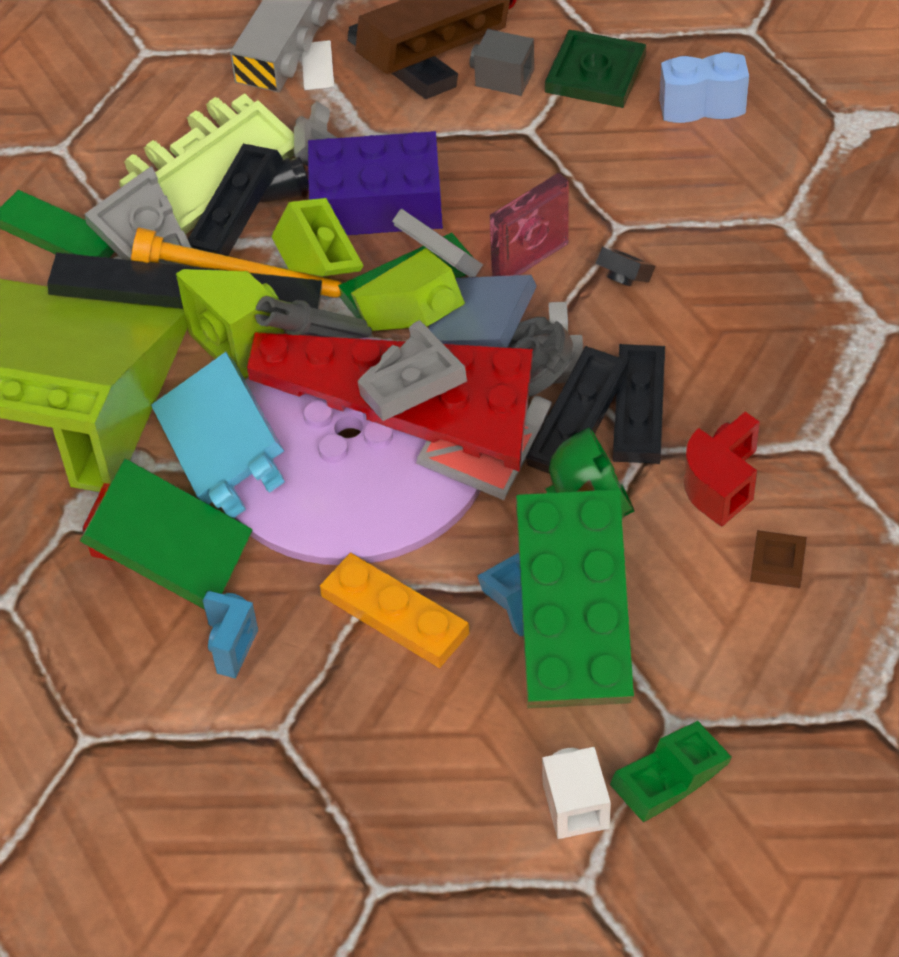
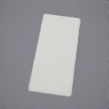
M331 41L312 42L310 49L302 53L304 90L334 87Z

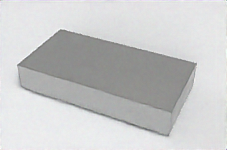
M400 209L393 219L394 226L470 278L472 276L475 278L483 266L475 258L403 209Z

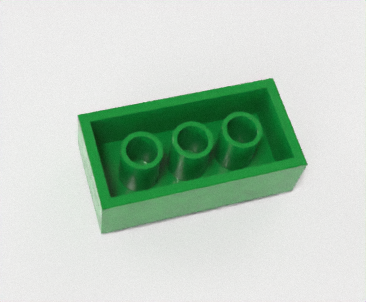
M620 489L516 495L527 709L631 703L634 697Z

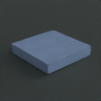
M532 275L455 278L465 304L431 324L428 329L443 344L507 348L537 287Z

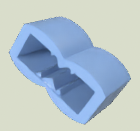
M723 52L704 59L680 56L662 62L659 101L663 120L685 123L696 121L703 117L730 119L745 114L749 83L745 56Z

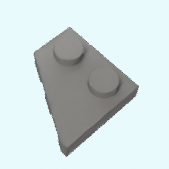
M420 320L409 327L410 338L400 349L392 345L381 356V361L377 365L370 367L357 381L360 396L382 421L467 382L465 366Z

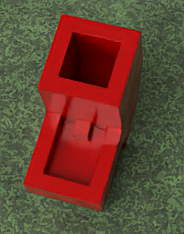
M746 411L731 424L726 422L721 425L713 437L698 428L692 434L687 444L684 474L686 494L699 511L721 527L754 500L757 469L748 464L746 460L757 451L760 421Z

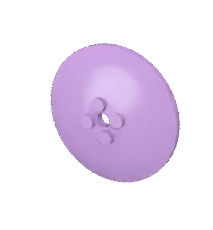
M360 338V339H372V340H385V339H378V338ZM249 377L245 380L284 449V452L275 457L273 461L285 482L269 493L261 479L257 481L253 474L234 486L246 510L233 519L253 529L250 536L276 552L302 561L325 565H339L350 552L367 563L399 557L417 550L448 531L470 509L481 492L476 488L416 464L417 457L427 440L366 420L365 413L347 407L343 412L327 406V400L309 394L298 397L251 381ZM347 428H355L361 431L360 434L353 438H343L338 435L340 431Z

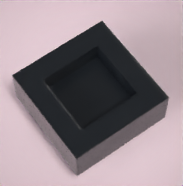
M602 247L596 264L609 269L608 278L627 286H632L633 281L650 282L656 267L619 249Z

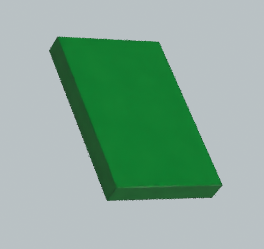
M125 458L83 533L80 542L205 610L203 599L206 592L223 593L253 529Z

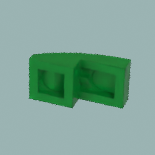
M696 721L660 738L653 753L615 771L610 786L639 819L645 822L675 805L709 781L730 763L732 756L699 721Z

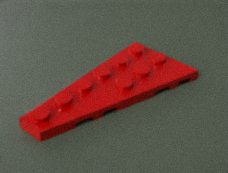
M255 332L247 365L249 380L298 397L309 394L327 400L328 407L342 412L347 407L365 413L366 420L433 443L440 439L462 446L463 453L480 458L483 453L504 460V467L520 472L533 365V349L443 344L465 366L467 382L382 421L360 396L357 381L370 367L377 365L381 361V356L392 345L400 349L406 341Z

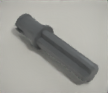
M265 296L259 300L256 306L257 311L270 313V317L261 314L255 315L259 325L284 329L289 335L307 334L356 339L367 338L372 335V328L367 326L366 320L312 308L306 301L295 300L291 303Z

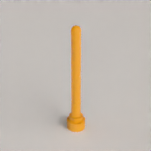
M138 227L131 254V260L159 263L161 259L200 268L248 271L249 273L322 280L321 295L332 298L341 296L338 285L342 283L337 280L164 242V237L156 236L157 232L154 230Z

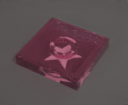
M560 173L553 175L489 215L492 276L520 275L568 245L569 181Z

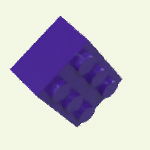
M436 131L308 140L309 200L327 198L346 235L402 232L392 222L400 209H403L431 229H443Z

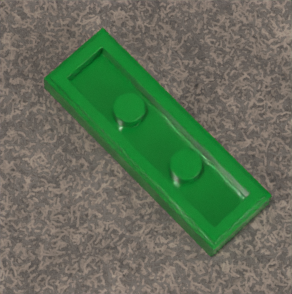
M17 190L0 207L1 230L55 255L58 252L110 258L115 252L86 224L85 219L21 190Z

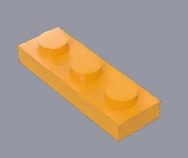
M351 552L320 585L321 597L439 669L470 634L467 621Z

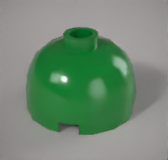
M590 427L571 436L559 445L551 457L549 472L553 484L545 488L546 493L576 492L590 479L594 491L620 489L622 518L635 511L623 484H620L614 472L615 469Z

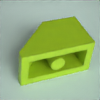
M327 198L288 203L271 237L289 270L318 276L361 271L364 265Z
M427 248L351 293L361 318L366 320L367 326L371 327L372 331L409 328L419 320L428 327L465 304L452 269Z

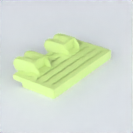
M245 93L232 102L231 107L238 114L219 98L214 97L206 104L208 113L220 125L219 128L206 116L204 117L200 111L196 110L187 117L191 131L170 145V151L176 158L163 146L161 147L157 141L152 140L144 147L146 156L158 169L155 172L158 177V183L164 195L167 196L172 206L173 214L185 235L195 228L243 143L278 150L283 159L287 156L289 159L294 156V133L259 100L254 102ZM132 154L124 161L126 169L130 174L120 180L119 186L123 187L148 169L149 166L140 157Z

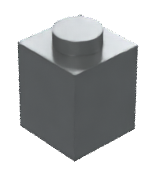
M487 29L480 44L473 46L470 55V67L475 69V86L522 96L535 70L534 38Z

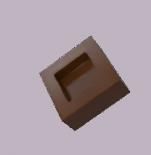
M757 530L750 582L800 588L807 537Z

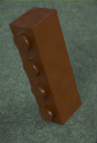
M510 0L397 1L359 16L355 52L385 74H391L481 38L485 35L487 29L498 31L506 28Z

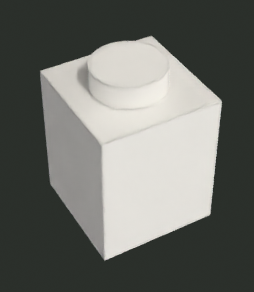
M595 747L580 750L577 748H565L551 756L542 757L543 787L557 839L609 829L611 802Z

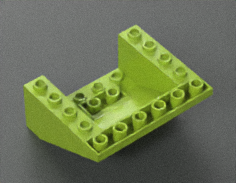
M0 279V418L52 427L70 487L100 492L104 483H111L123 460L126 458L130 461L153 409L151 404L157 400L187 331L184 309L48 295V286Z

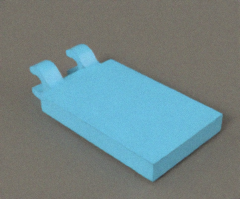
M227 352L151 404L197 497L209 505L213 502L217 508L222 507L226 515L235 518L245 511L246 508L234 486L251 474H253L257 481L261 479L269 493L285 482L273 461L275 457L284 452V449L235 361Z

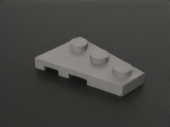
M152 166L84 214L86 224L124 260H131L134 238L138 227L156 231V236L164 237V242L192 248L173 214L172 206L167 196L164 195ZM160 259V262H159V263H162V264L188 266V265L179 264V263L170 262V261L161 260V259Z

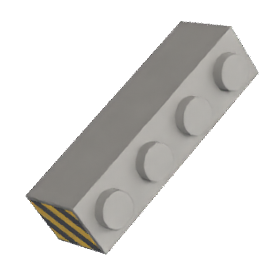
M262 0L230 51L235 83L280 92L288 77L292 78L294 76L302 53L310 49L314 34L319 26L322 27L325 24L329 9L334 1L337 2L338 0Z

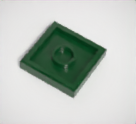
M568 30L545 80V93L624 108L646 56V44Z

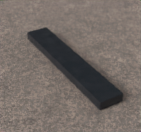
M56 252L47 282L48 295L183 309L176 273L183 269H219L146 263ZM250 273L261 284L267 283L270 285L279 300L291 303L295 300L306 301L310 307L319 309L322 280Z

